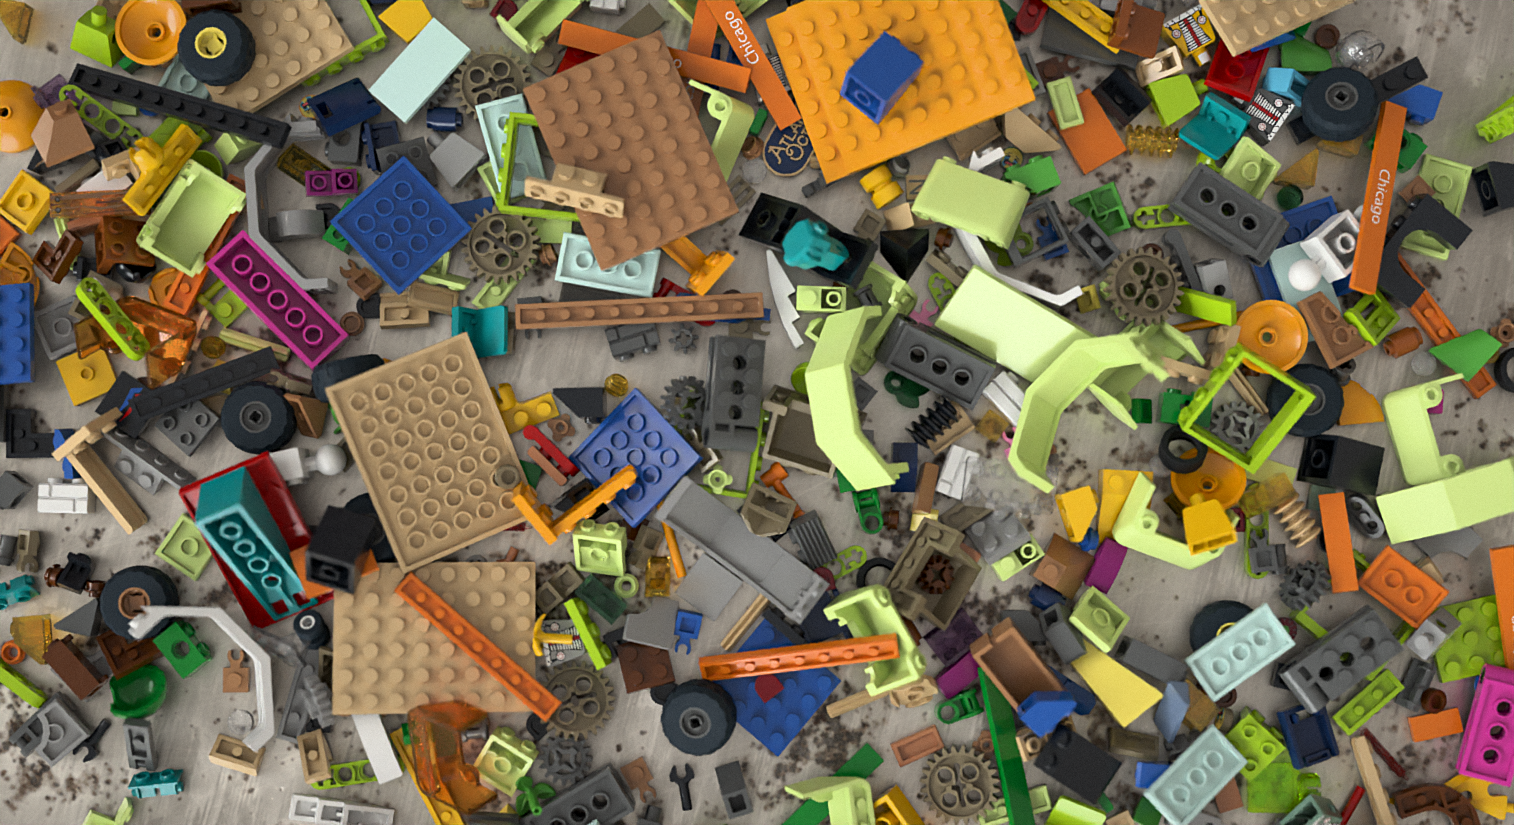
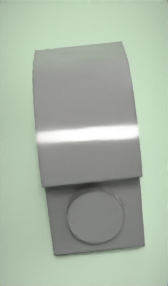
M303 209L276 213V216L269 218L271 242H282L293 238L311 239L324 235L323 210Z

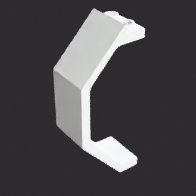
M990 147L981 152L979 157H977L973 150L966 168L984 173L998 165L1005 154L1001 147L995 150ZM952 227L972 265L979 266L1053 311L1083 294L1079 285L1061 295H1054L1000 274L994 268L976 235Z
M140 606L146 614L139 613L129 623L131 628L128 630L136 639H140L165 616L210 617L253 659L258 724L242 742L248 748L257 752L274 735L270 656L219 607Z

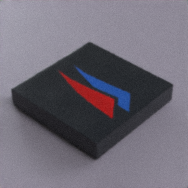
M122 371L95 412L103 415L117 407L123 415L115 420L116 426L134 439H138L152 418L137 423L127 400L152 391V389L126 371Z

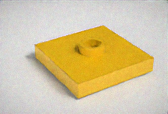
M21 169L0 199V214L26 233L32 235L52 207L51 203H55V200H51V196L60 195L30 173Z
M103 342L56 361L74 406H80L107 394L118 378Z

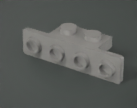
M117 426L103 434L105 438L122 449L114 467L152 495L159 492L164 480L178 490L195 482L196 478L187 470L177 465L140 437L134 439Z

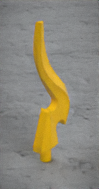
M1459 774L1443 784L1455 789L1459 793L1469 791L1470 797L1468 800L1474 808L1498 819L1505 820L1506 812L1514 813V803L1507 802L1508 796L1504 794H1488L1487 788L1490 784H1493L1492 782ZM1389 798L1388 803L1395 805L1393 798Z

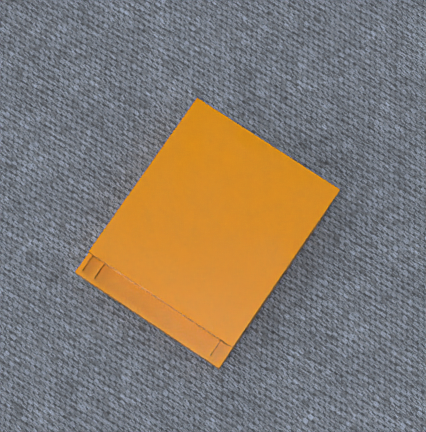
M805 0L786 8L787 11L765 19L827 184L1036 100L998 0ZM885 31L890 36H895L909 51L918 54L924 63L916 79L877 125L841 96L840 92L847 70Z

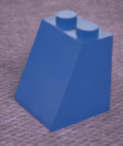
M884 31L847 70L840 95L878 125L919 75L924 62L918 54L904 47L895 36H890Z

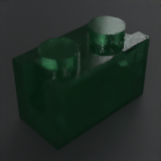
M590 573L574 592L611 625L615 623L630 605L594 573Z

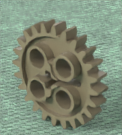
M490 45L489 52H485L481 46L480 54L477 55L472 50L471 55L473 58L470 60L466 57L464 59L466 65L458 66L462 73L454 74V77L460 80V83L453 84L454 88L460 89V92L456 93L455 97L463 98L458 104L460 107L468 106L465 111L466 115L474 112L473 120L476 121L478 119L475 106L479 105L478 99L481 95H490L492 101L502 99V91L510 87L515 90V95L523 93V97H526L523 88L533 85L531 82H526V79L531 77V73H523L527 64H518L521 59L520 56L514 59L511 58L513 54L511 49L507 54H503V46H500L498 52L494 51L493 45ZM498 64H505L508 67V72L505 76L500 77L495 74L494 70ZM478 70L484 73V80L481 83L472 82V73ZM514 78V81L511 83L496 86L497 90L494 92L491 88L476 93L472 92L474 88L488 86L491 79L498 83Z
M495 205L492 208V213H489L484 208L483 217L475 214L476 223L468 221L472 230L467 234L468 239L461 240L464 245H467L461 252L469 255L464 259V262L467 264L472 263L469 269L472 272L478 270L476 274L478 278H482L485 275L487 283H490L492 278H494L495 284L499 285L501 279H503L508 285L510 277H513L518 282L519 273L527 276L526 267L534 269L531 260H539L534 251L541 250V247L535 244L541 238L533 235L538 231V228L536 226L530 227L533 221L531 218L524 220L526 216L502 214ZM498 223H503V230L500 233H494V226ZM487 232L499 242L504 243L509 249L519 254V257L515 258L503 248L498 247L493 241L486 238L484 233ZM523 237V244L519 247H513L514 239ZM483 243H489V250L486 253H479V247ZM504 256L509 257V263L505 267H499V260Z
M1142 246L1136 249V253L1130 248L1127 251V255L1122 252L1118 255L1119 260L1114 259L1111 262L1113 267H1109L1106 270L1111 276L1103 279L1105 283L1109 284L1103 291L1110 293V296L1105 300L1113 301L1114 304L1110 310L1118 308V318L1126 315L1125 323H1129L1134 319L1136 327L1142 321L1145 327L1150 326L1151 322L1154 325H1158L1161 323V319L1165 321L1169 319L1168 314L1172 315L1176 312L1174 306L1181 304V301L1176 297L1184 295V292L1178 290L1179 287L1184 285V282L1177 281V278L1182 273H1174L1173 269L1177 264H1168L1170 256L1162 259L1161 250L1154 255L1152 247H1149L1145 253ZM1134 265L1141 269V276L1133 271ZM1150 268H1152L1153 272L1151 276L1148 278ZM1156 276L1163 280V287L1156 283ZM1147 279V282L1144 285V289H1146V291L1140 294V292L1143 289V285L1141 283ZM1124 287L1131 290L1132 297H1127L1124 294ZM1139 296L1137 306H1135L1134 302L1136 298ZM1146 298L1153 301L1154 308L1147 306Z
M575 660L572 661L571 667H568L563 662L562 670L554 666V675L546 672L545 676L548 681H539V683L552 694L556 688H564L567 693L563 698H559L562 702L561 704L571 702L572 696H576L577 699L592 693H596V696L579 700L578 706H574L573 703L563 705L556 709L546 722L541 719L540 723H549L547 726L548 732L556 729V738L561 733H564L565 741L569 739L570 735L574 736L575 742H578L579 735H583L584 739L588 740V732L591 731L596 736V727L605 729L602 721L611 720L607 712H613L614 707L608 703L614 702L615 697L608 696V694L613 692L614 688L606 687L610 681L609 678L601 679L603 670L594 673V664L587 669L585 661L581 663L580 667L576 666ZM581 680H586L590 683V687L586 691H581L576 687L577 683ZM588 703H593L598 708L596 713L591 715L585 713L583 709ZM564 711H571L574 717L569 722H563L560 719V714Z
M953 744L950 752L946 747H943V755L941 756L938 752H934L933 756L936 761L928 759L926 763L930 768L922 769V772L927 777H921L920 779L921 783L926 784V786L920 789V792L928 794L923 799V802L931 801L932 804L928 810L937 809L936 818H939L942 814L946 815L945 823H948L950 818H954L955 825H958L960 819H963L964 824L968 825L969 818L978 823V814L986 818L987 812L985 808L993 811L994 806L990 801L997 802L999 799L997 795L993 794L1001 790V787L994 785L1000 781V777L993 776L997 771V767H989L992 761L991 758L985 761L982 759L984 751L976 755L975 746L971 748L970 752L966 751L965 744L962 745L961 750H957L956 745ZM955 763L959 764L961 783L966 784L962 791L966 806L961 804L960 787L958 785L955 786L958 780ZM967 765L974 766L977 774L974 776L967 775L964 772V767ZM940 770H950L952 773V778H942L940 776ZM970 790H977L981 794V799L977 801L972 800L968 792ZM947 793L953 794L957 802L953 804L947 803L944 795Z

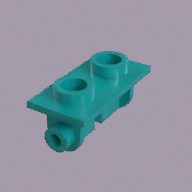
M25 574L10 580L11 589H8L6 582L0 583V610H4L9 605L18 602H27L32 597L40 595V592L32 587L35 584V579L32 575L28 576Z
M165 769L161 772L152 773L144 771L134 774L127 788L128 790L132 789V796H137L138 799L157 796L156 788L160 789L161 796L179 794V792L184 790L183 781L179 782L183 769Z

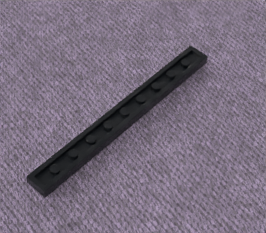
M77 63L68 82L69 85H75L92 95L279 149H283L292 129L286 122Z

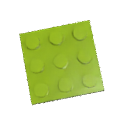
M1495 594L1438 606L1433 611L1435 613L1443 607L1462 623L1433 656L1440 683L1480 675L1484 663L1505 668ZM1437 621L1440 627L1445 628L1443 623Z

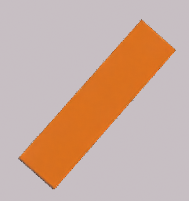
M1344 492L1318 495L1328 568L1331 575L1332 594L1358 591Z

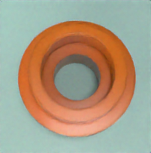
M19 640L7 641L1 648V657L7 664H19L26 657V647ZM13 648L18 650L17 656L12 655L11 650Z

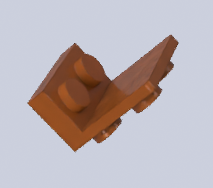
M1118 0L1107 46L1153 59L1156 54L1165 14L1137 5L1134 0Z
M107 216L101 218L94 230L97 273L107 274L115 263L154 266L155 255L139 246L136 242L137 236L146 222Z

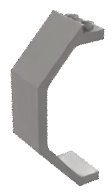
M289 113L283 122L288 123L292 129L283 149L263 144L244 167L249 237L303 290L312 295L338 293L336 282L329 278L308 279L271 242L266 189L267 176L292 144L300 141L326 139V132L316 120H313L311 117L297 119ZM261 195L263 199L264 209H262L261 207Z
M686 476L682 478L655 514L657 519L704 550L781 609L786 616L799 624L802 623L830 585L769 537H760L749 532L741 516Z

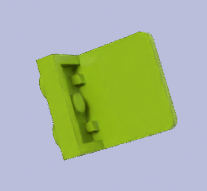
M1245 706L1240 711L1241 720L1225 737L1248 761L1239 772L1248 780H1253L1286 747L1283 733L1274 725L1269 727L1264 722L1266 718L1257 709L1252 711L1248 706Z
M1061 795L1044 825H1102L1106 819V812L1068 796Z

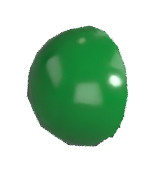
M146 664L119 680L112 676L109 680V688L113 695V703H110V712L115 717L124 720L126 718L146 719L155 714L163 705L168 692V683L164 671L157 666Z

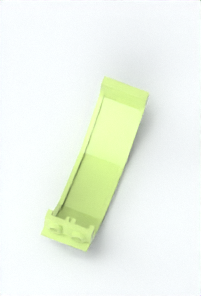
M863 306L827 316L805 372L816 443L857 491L895 484V479H900L899 474L909 472L908 462L886 463L861 432L850 372V365L867 319L882 316L881 306Z
M1137 332L1075 340L1026 389L1008 461L1018 476L1044 492L1049 493L1055 486L1046 475V466L1062 412L1107 368L1140 363L1150 374L1154 373L1163 382L1169 376V373L1163 367L1166 363L1160 358L1164 352Z
M1514 455L1499 462L1443 480L1400 491H1386L1377 494V506L1382 515L1391 545L1457 530L1513 512Z

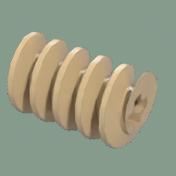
M1297 492L1279 498L1269 507L1278 506L1274 515L1283 514L1279 523L1288 522L1284 531L1293 530L1294 533L1289 539H1298L1299 542L1294 547L1300 548L1314 540L1321 528L1313 526L1315 523L1314 518H1307L1310 514L1309 509L1301 510L1305 505L1304 501L1295 502L1299 498V493Z

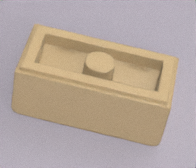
M218 734L209 758L211 763L257 776L266 748L261 747L257 752H254L241 740Z

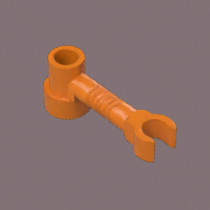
M779 462L770 465L771 468L760 476L761 480L767 488L773 486L778 494L794 500L782 483L784 479L789 477L788 472ZM798 504L793 513L795 518L805 514Z

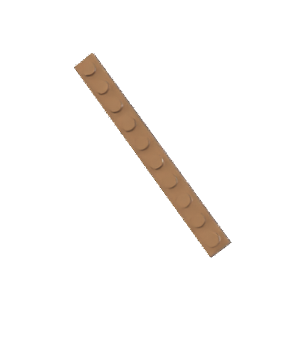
M763 292L704 295L703 297L698 295L515 304L516 329L764 318Z

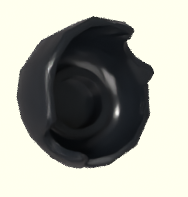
M156 262L153 267L115 263L118 274L124 280L137 284L147 281L157 269Z

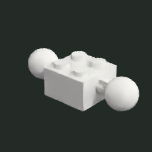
M1363 205L1359 206L1353 215L1347 209L1331 216L1300 243V246L1311 260L1301 259L1290 267L1288 278L1294 288L1300 291H1308L1319 284L1321 274L1328 283L1346 277L1352 272Z
M326 444L320 447L315 456L311 457L309 449L298 447L269 453L287 486L308 484L307 479L314 478L313 471L316 470L325 475H336L345 468L347 462L344 450L335 444Z

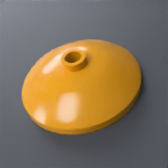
M129 0L122 7L116 19L115 37L121 51L136 63L148 66L163 64L178 54L177 43L179 34L188 22L187 16L175 0ZM161 30L160 36L155 37L156 32Z
M18 80L0 82V151L17 153L33 147L35 143L31 134L44 110L48 107L42 94L25 82ZM8 109V115L3 117V111Z
M1278 300L1259 301L1247 307L1237 318L1235 325L1241 326L1237 343L1240 342L1280 369L1286 371L1292 368L1304 355L1308 344L1307 326L1301 314L1291 305ZM1265 332L1270 334V339L1267 342L1262 338ZM1245 357L1241 361L1253 371L1270 374Z
M1208 446L1205 460L1199 469L1188 474L1171 471L1170 482L1177 499L1187 507L1191 506L1190 496L1202 493L1206 501L1217 499L1223 510H1227L1234 506L1243 496L1246 488V472L1243 467ZM1190 449L1179 458H1194L1197 455V449ZM1210 486L1211 489H1204L1203 487Z

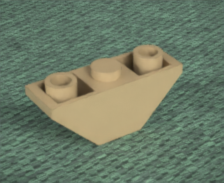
M1024 106L1001 115L1002 134L1023 153L1055 151L1062 147L1056 142L1059 137L1049 128L1045 132L1039 127L1041 123L1039 119L1032 113L1026 116L1021 111Z
M1071 714L1067 717L1064 716L1057 722L1052 732L1044 734L1041 738L1029 727L1017 731L1016 741L1023 761L1027 762L1039 756L1060 722L1077 733Z

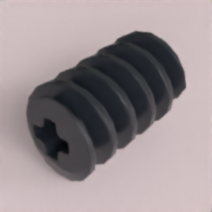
M942 395L940 396L942 404L937 401L933 403L935 411L927 408L925 411L928 417L920 414L918 416L920 424L915 421L911 422L913 431L905 428L915 442L927 449L930 448L927 442L928 439L937 442L935 433L944 435L943 426L948 429L952 428L950 420L959 422L956 409Z

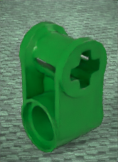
M876 487L858 493L852 491L853 503L858 514L861 529L869 535L878 533L883 527V518ZM871 498L869 500L860 501L862 499ZM875 517L878 520V528L875 530L866 528V518Z
M976 688L966 689L950 699L938 702L934 708L936 718L944 724H953L984 712V708L980 707L977 700ZM949 705L953 710L952 715L946 719L942 718V708Z

